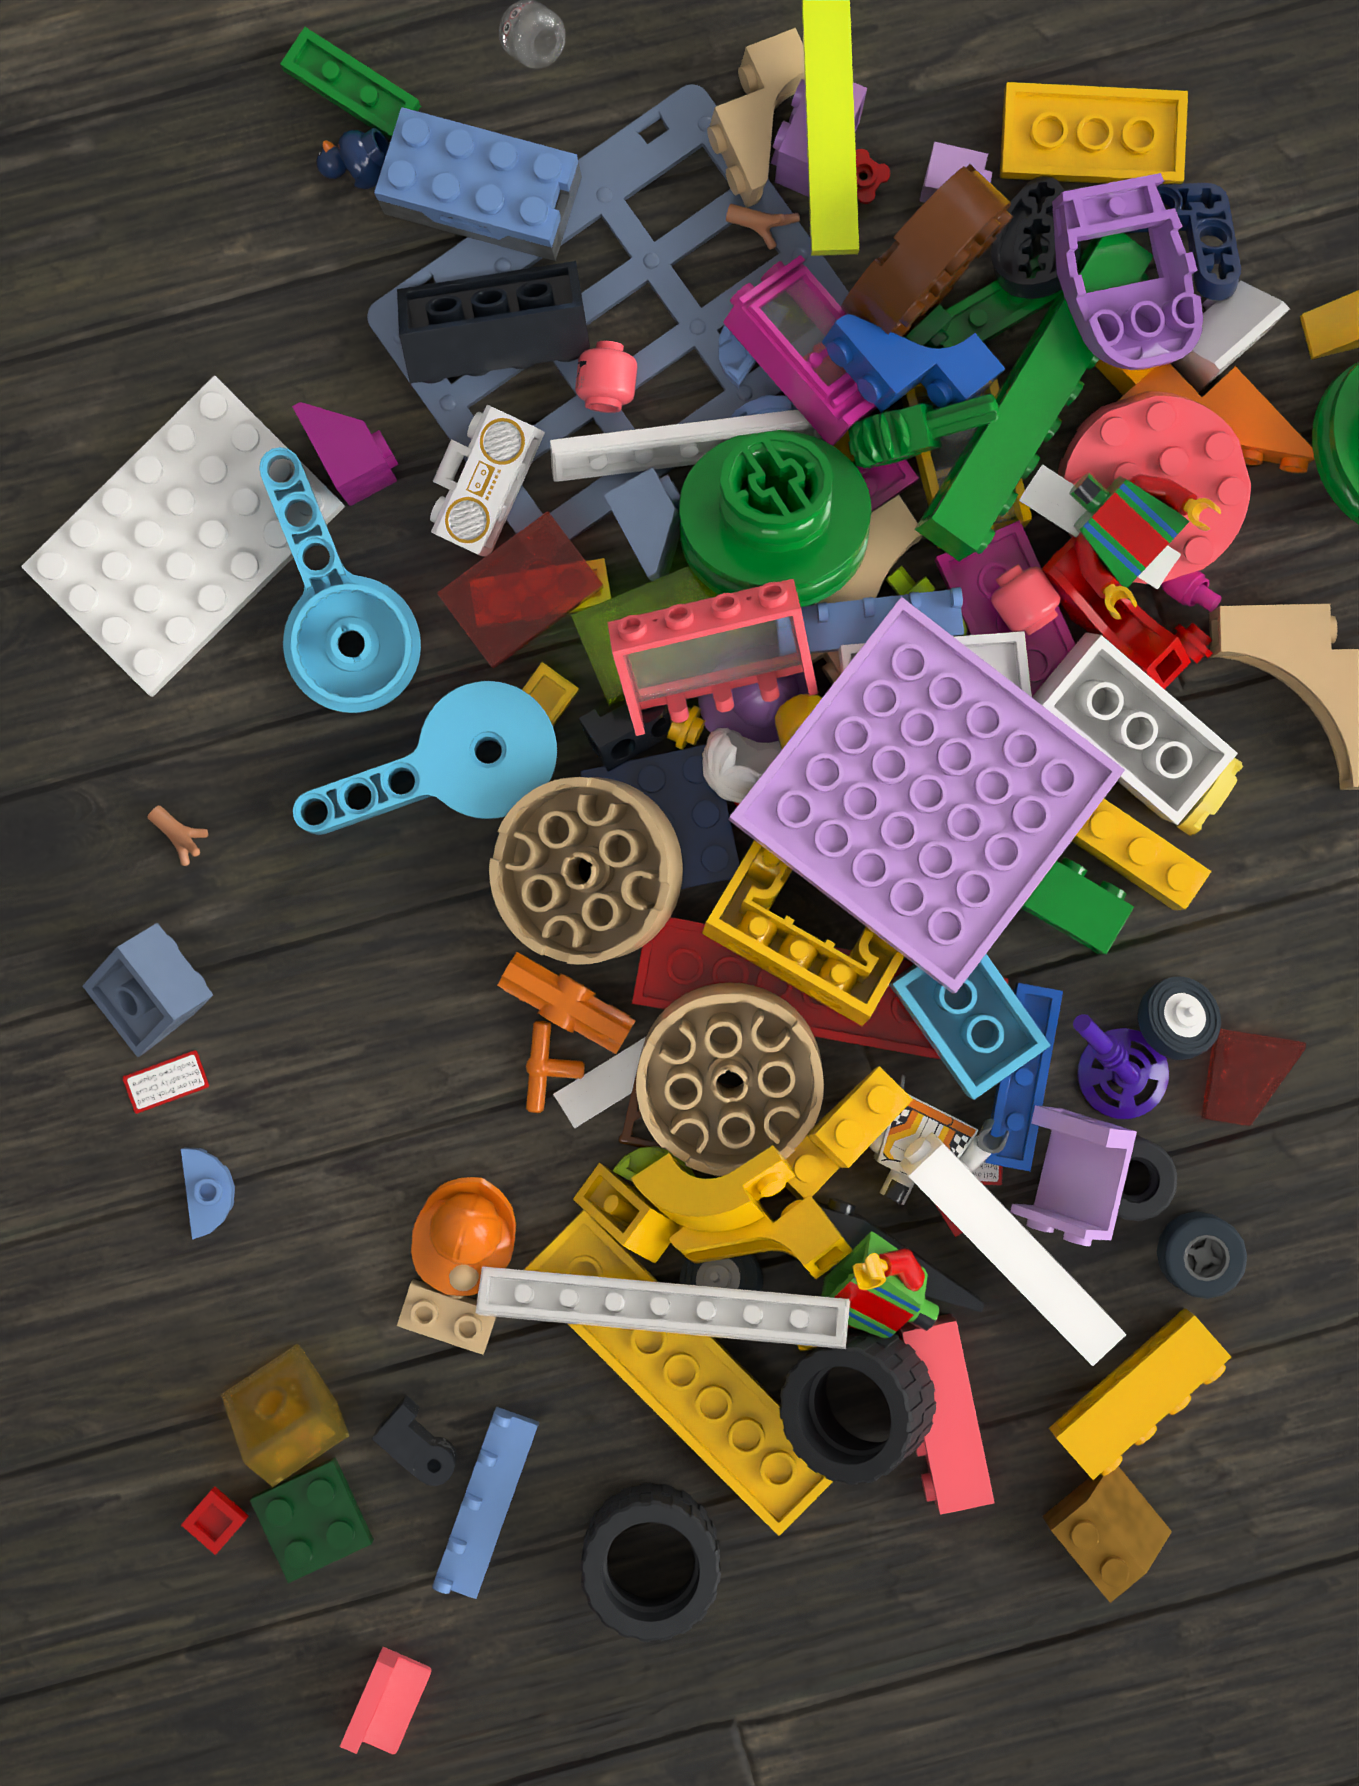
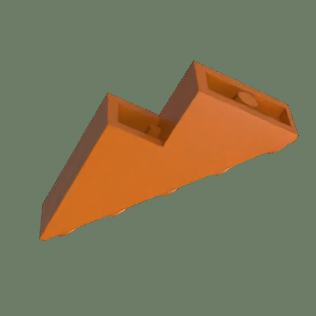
M1170 363L1157 366L1118 400L1120 401L1146 391H1160L1177 394L1205 406L1221 417L1234 431L1239 439L1246 465H1261L1263 461L1279 463V468L1286 472L1305 473L1308 470V464L1315 460L1313 448L1236 366L1203 397L1197 393Z

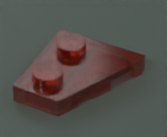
M1220 1029L1219 1036L1212 1046L1201 1118L1251 1126L1305 1051L1306 1043Z

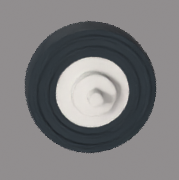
M1171 977L1156 983L1144 994L1138 1008V1022L1143 1037L1156 1052L1170 1059H1191L1206 1052L1215 1043L1220 1033L1221 1015L1216 1000L1202 984L1187 977Z

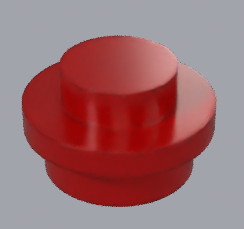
M1193 622L1187 629L1180 623L1175 627L1178 631L1175 635L1179 638L1187 655L1198 664L1204 656L1209 658L1213 654L1207 648L1213 640Z

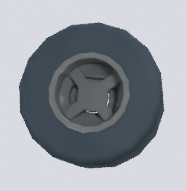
M1197 1211L1182 1214L1168 1223L1159 1237L1156 1252L1160 1270L1167 1280L1186 1294L1203 1299L1223 1296L1236 1287L1245 1273L1247 1262L1244 1240L1237 1230L1213 1214Z

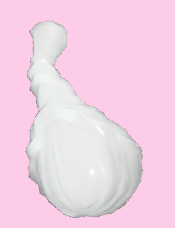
M718 728L709 735L702 753L703 776L718 796L728 801L741 803L781 752L779 741L759 743L745 738L740 733L729 728Z

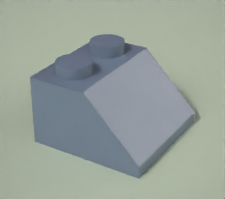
M652 467L604 494V497L647 577L659 587L667 582L680 538L679 502L681 495L668 474L660 478Z
M158 923L117 946L83 985V988L137 1057L143 1055L192 1017L213 996L206 986L204 978L191 967L179 951L176 942L164 932Z

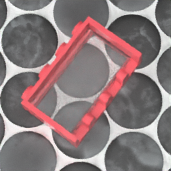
M794 579L770 582L747 590L723 593L716 597L687 604H676L666 609L640 615H629L619 620L607 622L612 654L636 736L645 734L641 712L643 709L667 704L671 720L675 723H681L689 717L686 699L713 693L716 709L719 712H728L734 707L731 689L755 683L759 684L761 698L766 702H772L780 696L776 678L803 672L809 696L818 694Z

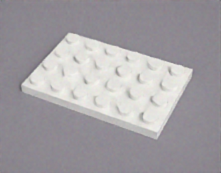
M214 375L21 567L148 695L153 697L294 558L259 470L260 461L266 452L273 448H288ZM279 459L273 462L270 467V478L278 483L287 482L293 477L295 467L291 461ZM302 463L327 525L345 506ZM303 502L291 505L287 512L288 522L296 527L305 526L312 518L311 506Z

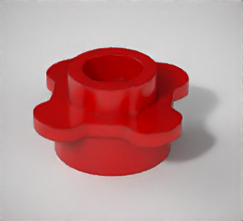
M865 149L856 150L857 199L860 203H871L875 199V193L878 191L880 184L886 183L890 178L889 167L886 164H878L872 160L869 152ZM866 173L868 178L861 180L859 174Z

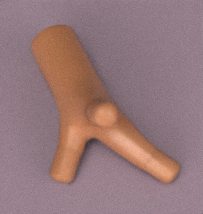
M735 204L729 205L726 215V222L755 230L764 239L770 250L774 249L777 245L770 232L771 227L789 225L800 221L798 213L771 214Z
M160 805L149 813L148 819L174 844L179 854L181 865H189L188 852L194 857L200 854V850L191 838H207L208 830L194 829L181 824Z

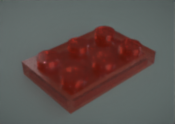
M547 511L437 592V594L494 669L604 587L549 511Z

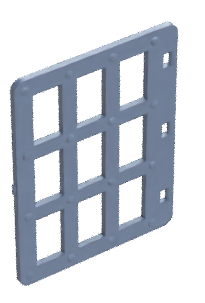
M693 84L680 88L578 160L582 178L561 245H563L602 217L631 258L581 293L586 325H589L647 283H649L678 324L633 356L638 366L635 390L693 349L697 351L724 389L721 394L678 424L730 418L735 410L749 401L765 395L778 396L782 393L781 389L761 366L749 373L738 389L726 378L720 365L719 331L723 329V321L733 308L730 299L744 285L751 283L754 287L762 282V276L774 264L782 261L784 265H787L801 255L805 259L803 265L810 270L840 306L849 293L823 255L811 256V239L801 224L796 222L770 228L772 237L777 244L775 250L778 252V255L701 308L672 266L733 224L726 222V215L730 204L745 207L740 194L734 195L731 189L655 242L625 201L701 147L705 149L727 180L726 169L728 167L721 153L716 154L713 151L707 134V128L710 127L716 104L702 87ZM661 118L667 131L647 144L639 133ZM769 179L763 188L760 201L748 207L749 209L771 214H793ZM467 237L375 301L368 310V323L409 381L399 338L397 289L420 286L431 278H434L435 283L527 269L540 261L542 257ZM815 327L791 345L804 357L812 353L811 349L813 346L822 344L824 336ZM578 359L571 362L553 361L576 396L533 425L545 432L533 461L551 449L550 440L568 438L593 419L603 433L635 430L622 410L616 413H604L585 407V401L578 397L575 390ZM506 368L493 370L482 376L464 375L452 384L445 378L437 383L418 382L411 383V386L451 441L452 439L468 447L471 438L467 436L474 417L468 408L524 369ZM466 456L463 457L465 462L468 460ZM675 467L655 469V471L661 478ZM645 471L602 476L545 517L523 485H521L506 520L532 555L537 557L549 556L612 512L604 494Z

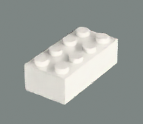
M1085 633L1032 697L1124 768L1125 771L1117 781L1161 819L1176 825L1181 822L1238 754L1099 634Z

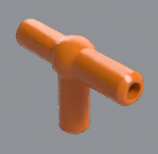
M535 1021L533 1023L531 1056L526 1064V1071L529 1074L526 1109L532 1113L544 1111L547 1076L582 1079L584 1077L585 1063L583 1061L549 1058L551 1023L548 1021Z

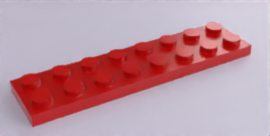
M670 917L660 932L642 946L632 1004L666 1009L675 1000L697 988L717 983H743L766 989L787 1001L804 1018L814 1037L940 1059L889 985L871 1017L861 1026L703 935L704 923ZM833 947L848 957L852 950ZM902 960L893 978L908 969L913 963L908 960Z

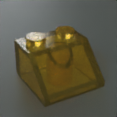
M298 1344L221 1394L244 1464L272 1487L350 1436L337 1401Z

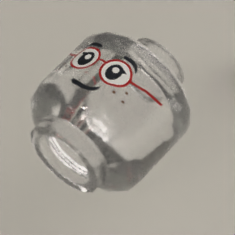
M520 0L511 5L503 14L499 25V39L503 49L512 58L524 66L539 69L551 65L561 55L566 43V30L561 18L542 3L534 0Z

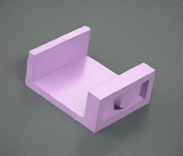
M1035 1105L1031 1123L1051 1129V1135L1034 1205L1012 1204L1010 1213L1027 1218L1026 1226L1032 1229L1053 1233L1054 1228L1064 1232L1063 1239L1071 1243L1091 1246L1092 1239L1111 1240L1137 1132L1062 1108Z

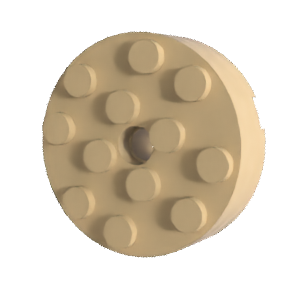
M572 777L558 779L545 783L523 796L501 822L497 831L500 833L495 845L493 858H490L489 864L492 895L507 927L532 951L567 962V964L579 965L603 962L627 955L641 948L660 932L671 917L682 886L683 863L681 849L676 833L664 812L640 790L626 783L608 778ZM583 858L592 864L591 876L587 883L579 873V865Z
M717 983L703 986L684 994L671 1003L655 1020L645 1038L636 1077L639 1109L649 1132L662 1148H666L674 1156L685 1162L686 1166L717 1176L731 1173L772 1145L785 1159L795 1152V1148L803 1141L808 1132L813 1129L821 1110L824 1091L823 1069L819 1048L804 1018L794 1007L778 995L766 989L743 983ZM730 1070V1072L738 1074L742 1078L743 1083L735 1088H726L720 1085L717 1079L720 1075Z

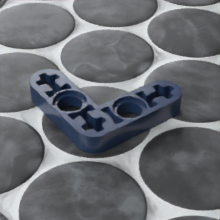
M1212 183L1160 184L1157 186V190L1162 202L1171 209H1176L1182 224V228L1178 231H1186L1189 252H1193L1198 270L1193 273L1197 291L1203 297L1210 300L1220 301L1228 299L1236 291L1241 275V264L1229 199L1226 192L1220 186ZM1143 228L1123 233H1137L1149 231L1148 228ZM1215 236L1223 242V245L1210 247L1205 245L1200 238ZM1215 264H1219L1218 274L1220 279H1217V275L1212 273Z

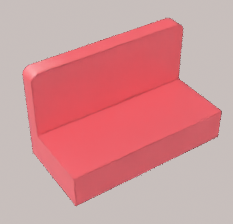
M382 1647L340 1747L357 1754L363 1741L390 1754H396L430 1677L431 1668Z

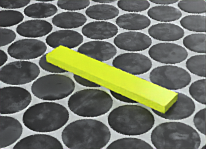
M802 0L811 256L858 254L859 230L850 0Z

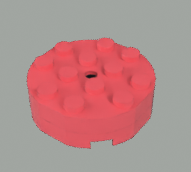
M1146 391L1100 407L1076 430L1078 432L1070 442L1064 457L1061 458L1058 468V475L1073 485L1087 473H1090L1106 489L1119 476L1129 480L1133 476L1143 474L1171 479L1194 493L1197 499H1210L1220 508L1221 514L1212 508H1206L1200 512L1199 521L1207 525L1210 530H1200L1189 522L1168 544L1169 547L1179 552L1181 556L1163 582L1204 569L1229 547L1244 522L1250 500L1251 482L1238 437L1231 427L1216 413L1193 400L1177 394ZM1137 577L1133 581L1136 583L1148 584L1139 577Z

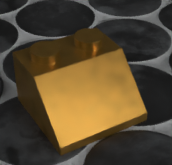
M1119 1466L1106 1476L1099 1474L1094 1480L1089 1477L1042 1516L1053 1534L1110 1603L1147 1573L1172 1533Z

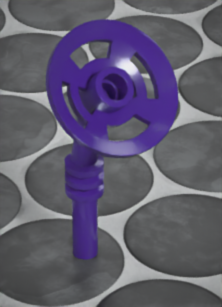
M1081 1014L1077 1016L1073 1022V1027L1088 1042L1080 1057L1077 1070L1079 1087L1087 1102L1098 1112L1116 1119H1132L1151 1111L1160 1102L1168 1086L1169 1067L1166 1057L1156 1052L1147 1043L1140 1031L1118 1028L1103 1032L1088 1015ZM1131 1041L1143 1045L1152 1054L1156 1063L1150 1064V1061L1142 1052L1131 1048ZM1129 1055L1137 1057L1142 1062L1144 1068L1140 1069L1137 1064L1130 1062ZM1095 1058L1103 1065L1102 1070L1091 1068ZM1148 1079L1157 1080L1152 1094L1144 1102L1136 1105L1133 1096L1144 1089ZM1111 1080L1116 1086L1122 1087L1121 1094L1113 1091L1107 1084V1081ZM1099 1084L1106 1095L1118 1100V1107L1103 1101L1094 1090L1093 1085Z

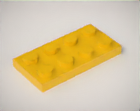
M1007 82L1004 88L1000 178L1032 180L1037 177L1048 176L1058 181L1111 183L1161 173L1164 180L1162 184H1182L1184 182L1188 91Z

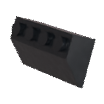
M576 261L397 289L399 338L410 384L418 382L432 384L440 382L445 378L462 375L482 376L490 371L506 368L526 369L537 363L556 360L571 362L578 359L585 350L590 349Z

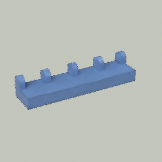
M956 587L950 590L924 593L912 592L906 595L880 598L867 597L862 600L835 603L823 602L801 607L810 654L839 651L841 645L866 643L901 597L953 637L963 636L961 587ZM789 617L776 619L779 655L795 652L796 647Z
M496 1407L432 1585L434 1590L445 1594L450 1593V1590L477 1599L537 1430L538 1421Z

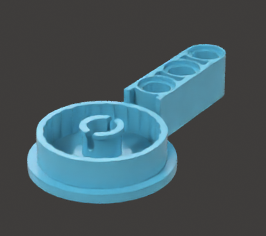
M282 447L273 448L266 452L260 461V475L305 585L303 595L293 607L285 625L283 649L288 670L296 684L309 698L329 709L358 713L382 707L403 692L416 672L421 651V639L416 619L407 603L390 587L371 578L353 575L345 569L302 463L291 450ZM279 459H287L295 467L293 477L284 483L275 482L270 478V467L273 462ZM298 502L306 503L312 508L311 520L308 524L301 527L291 525L287 519L288 509L291 505ZM320 545L328 549L330 554L329 563L322 570H311L305 564V553L312 546ZM355 631L363 636L365 646L358 657H346L340 651L339 640L344 633Z
M481 681L463 685L444 696L430 711L422 727L418 746L413 753L404 758L300 795L293 807L294 820L305 831L315 835H322L431 796L437 797L451 809L466 816L480 819L503 818L523 796L533 789L550 782L557 759V742L552 723L541 705L533 697L517 687L495 681ZM484 741H495L502 748L500 758L490 764L479 761L476 757L478 746ZM399 771H409L415 777L414 787L407 794H396L391 789V779ZM357 786L368 787L372 796L369 805L361 810L351 809L348 804V795ZM315 801L324 802L328 810L327 818L319 825H309L305 819L307 806Z

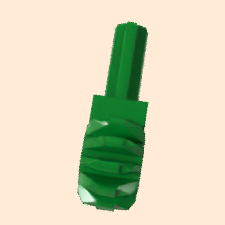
M986 394L936 410L933 409V405L918 404L867 417L857 421L848 429L850 438L848 444L851 455H854L856 466L872 468L900 462L920 455L923 452L941 448V437L998 420V403L994 395Z

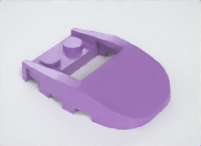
M1161 173L1064 191L1052 201L1057 276L1072 317L1088 349L1103 362L1121 369L1142 370L1177 361L1194 349L1202 333L1203 312L1201 297L1194 294L1192 274L1198 270L1193 252L1186 253L1178 230L1182 228V224L1176 209L1165 210L1157 190V186L1164 182ZM1148 228L1159 278L1086 293L1082 275H1078L1074 252L1078 248L1077 242Z

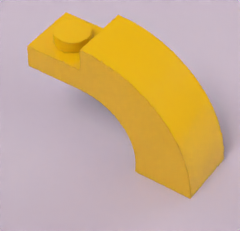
M772 1145L736 1170L718 1178L702 1179L693 1177L668 1153L631 1177V1180L637 1189L660 1212L677 1224L698 1231L722 1232L747 1226L765 1217L757 1201L763 1197L777 1194L785 1187L786 1182L796 1175L786 1159Z

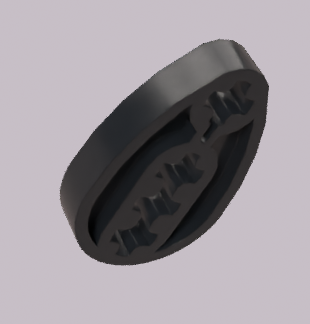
M1041 176L1034 178L1012 199L1011 206L1008 209L1013 218L996 236L997 239L992 244L991 261L996 280L1006 292L1016 297L1025 299L1043 298L1062 290L1057 276L1052 201L1065 190L1058 180L1052 177ZM1041 197H1046L1045 203H1042V210L1039 212L1038 203H1040ZM1043 233L1040 240L1043 254H1040L1038 257L1040 271L1036 273L1035 278L1028 279L1032 275L1030 259L1034 256L1032 241L1036 239L1037 234ZM1081 241L1077 242L1078 248L1074 251L1077 272L1081 263Z

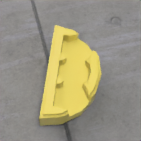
M1235 757L1181 820L1177 828L1189 836L1195 835L1202 829V824L1208 815H1215L1237 782L1235 775L1243 768L1241 761Z

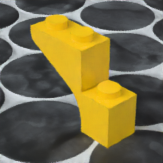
M880 1066L876 1067L814 1125L813 1129L808 1132L803 1141L795 1148V1152L786 1158L796 1176L787 1181L785 1187L798 1200H804L809 1195L812 1197L839 1168H849L913 1099Z
M811 1195L807 1196L804 1200H796L789 1204L782 1211L781 1217L775 1222L758 1200L757 1203L765 1217L747 1226L729 1231L706 1232L680 1225L678 1232L669 1238L673 1246L693 1263H703L766 1251L784 1252L797 1258L815 1279L819 1278L853 1251Z

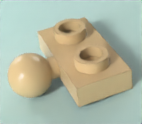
M458 1265L449 1274L450 1284L456 1290L468 1291L478 1282L479 1274L468 1265ZM413 1279L410 1283L397 1326L484 1355L496 1317L475 1313L477 1300L466 1296L446 1295L427 1283Z

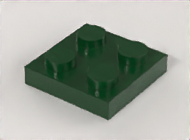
M336 1457L257 1493L250 1499L288 1583L371 1545L374 1540Z

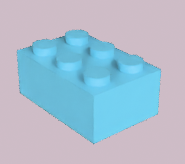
M985 954L955 994H952L915 964L893 978L889 983L893 992L966 1096L973 1100L1051 1046L987 954Z

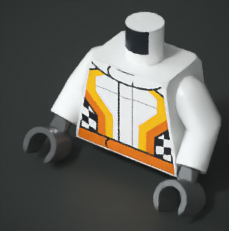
M901 1074L897 1084L904 1090L905 1076ZM909 1095L913 1099L910 1104L869 1146L875 1152L874 1159L891 1169L879 1193L897 1203L905 1204L915 1183L899 1163L905 1158L904 1152L909 1145L920 1137L926 1138L933 1132L973 1172L991 1153H999L1004 1149L1009 1131L1006 1130L1004 1135L1000 1137L990 1135L989 1131L992 1129L995 1120L987 1119L981 1128L979 1136H976L978 1129Z

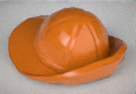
M458 1178L440 1185L428 1197L417 1217L412 1232L411 1254L413 1264L422 1280L446 1295L471 1296L478 1294L482 1267L506 1269L511 1261L516 1234V1220L511 1204L498 1188L483 1178ZM458 1265H468L479 1274L478 1282L468 1291L456 1290L450 1284L449 1274Z

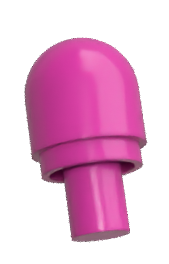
M1200 571L1186 574L1161 584L1162 589L1167 595L1182 605H1188L1189 607L1199 604L1209 612H1212L1221 601V596L1208 588L1209 580Z

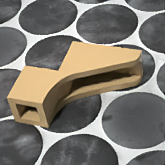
M796 28L745 48L738 74L741 85L747 95L716 106L710 127L707 128L709 142L713 151L716 154H722L728 167L726 169V177L729 187L734 195L740 194L746 208L760 201L763 188L768 180L774 111L784 100L795 94L801 79L805 80L803 43Z

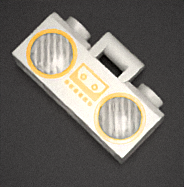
M486 405L483 413L477 412L468 428L467 436L471 438L469 446H464L451 439L433 479L434 483L449 489L446 498L441 496L432 509L430 520L435 524L431 532L471 552L489 558L545 432L489 405ZM466 456L468 460L457 483L453 480L463 457Z

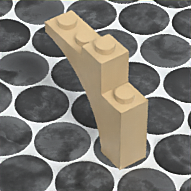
M899 495L871 512L866 554L855 575L840 590L817 603L862 600L867 597L876 598L882 582L890 569L912 545L920 541L923 535L914 530L918 523ZM839 651L810 654L812 664L822 657L825 659L827 664L822 666V670L833 685L841 675Z
M1330 604L1219 606L1214 611L1209 612L1210 638L1213 640L1210 643V651L1213 652L1210 658L1220 657L1255 666L1270 673L1296 692L1311 708L1329 738L1339 772L1340 790H1359V649H1331V643H1335L1337 638V620L1335 616H1331Z

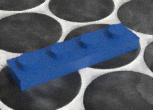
M1016 982L1014 994L1051 1046L997 1083L991 1119L995 1121L989 1134L994 1137H1000L1008 1130L1009 1136L1004 1149L999 1153H991L984 1162L1031 1172L1039 1128L1038 1125L1031 1122L1035 1105L1043 1106L1063 991Z

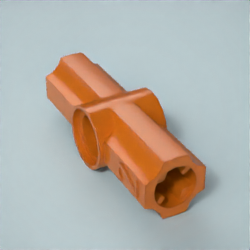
M516 952L497 985L507 993L519 998V1000L539 1009L538 1013L554 1024L571 1033L576 1031L614 1054H617L636 1021L630 1015L595 997V992L562 973L557 975L519 952Z

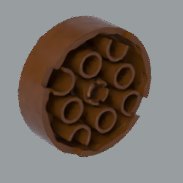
M971 164L967 167L963 166L893 237L896 241L882 256L878 257V259L876 258L869 265L846 296L841 309L846 314L857 316L879 326L888 335L892 332L901 337L907 336L925 319V314L932 307L936 308L954 288L953 285L967 271L968 265L975 257L979 259L996 241V236L1013 218L1008 212L1011 202Z

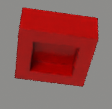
M214 1486L181 1526L216 1555L246 1521L249 1515Z

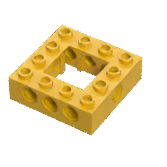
M754 840L706 921L702 934L863 1026L871 1017L904 956L865 927L848 957L833 948L835 943L827 939L824 943L793 925L794 919L787 915L783 919L769 911L791 874L792 869Z

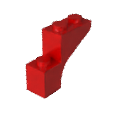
M1073 536L1041 569L1059 594L1060 602L1074 623L1089 633L1102 635L1165 690L1191 663L1179 638L1152 619L1138 605L1135 608L1130 600L1126 598L1117 600L1114 605L1122 619L1113 618L1105 605V598L1099 597L1081 575L1074 547L1076 537Z

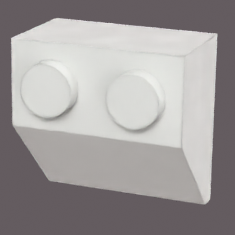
M1240 281L1236 291L1228 299L1220 301L1207 299L1202 304L1207 311L1203 313L1200 339L1188 355L1172 362V364L1199 393L1264 336L1290 308L1283 301Z

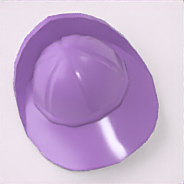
M768 643L747 647L725 657L711 671L778 656V645ZM804 673L776 678L780 696L772 702H766L761 698L758 683L731 689L734 707L728 712H719L716 709L713 693L699 696L700 713L703 720L706 721L705 726L707 730L711 733L718 728H729L755 742L772 743L779 741L775 727V715L779 707L788 699L800 694H809Z

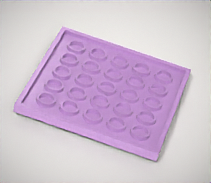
M901 597L728 820L944 988L955 994L1125 769Z

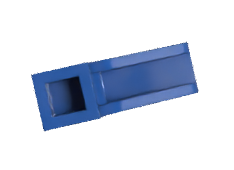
M847 314L835 321L822 341L823 345L827 348L831 360L839 367L845 369L857 383L858 390L864 399L874 403L881 413L920 383L927 390L930 400L940 408L976 398L988 389L1005 369L976 333L955 346L934 349L921 346L892 332L888 335L879 326L857 316Z

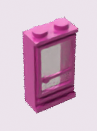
M799 255L787 265H784L782 261L774 264L762 276V282L754 287L751 283H748L738 290L730 299L733 308L723 323L825 442L834 446L854 423L870 417L877 407L874 403L864 399L858 390L857 383L843 367L836 365L829 357L827 348L823 345L822 341L835 321L847 314L810 270L803 265L805 259Z

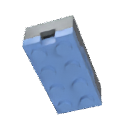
M401 107L374 193L385 215L556 261L582 176L577 154Z

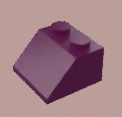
M299 402L292 406L332 482L349 506L397 482L391 468L399 464L380 430L371 434L367 425L362 420Z

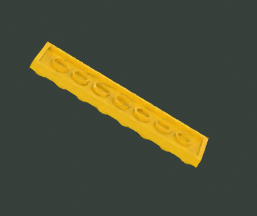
M584 1209L523 1269L527 1271L658 1282ZM567 1323L778 1536L833 1482L826 1479L822 1474L812 1471L801 1458H798L783 1431L784 1425L782 1419H780L779 1411L781 1404L714 1337Z

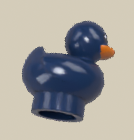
M372 128L366 133L359 130H350L343 133L339 138L338 147L330 141H323V149L318 153L316 160L317 168L323 176L329 179L339 178L348 170L355 179V187L370 189L377 185L390 144L385 136L376 128Z

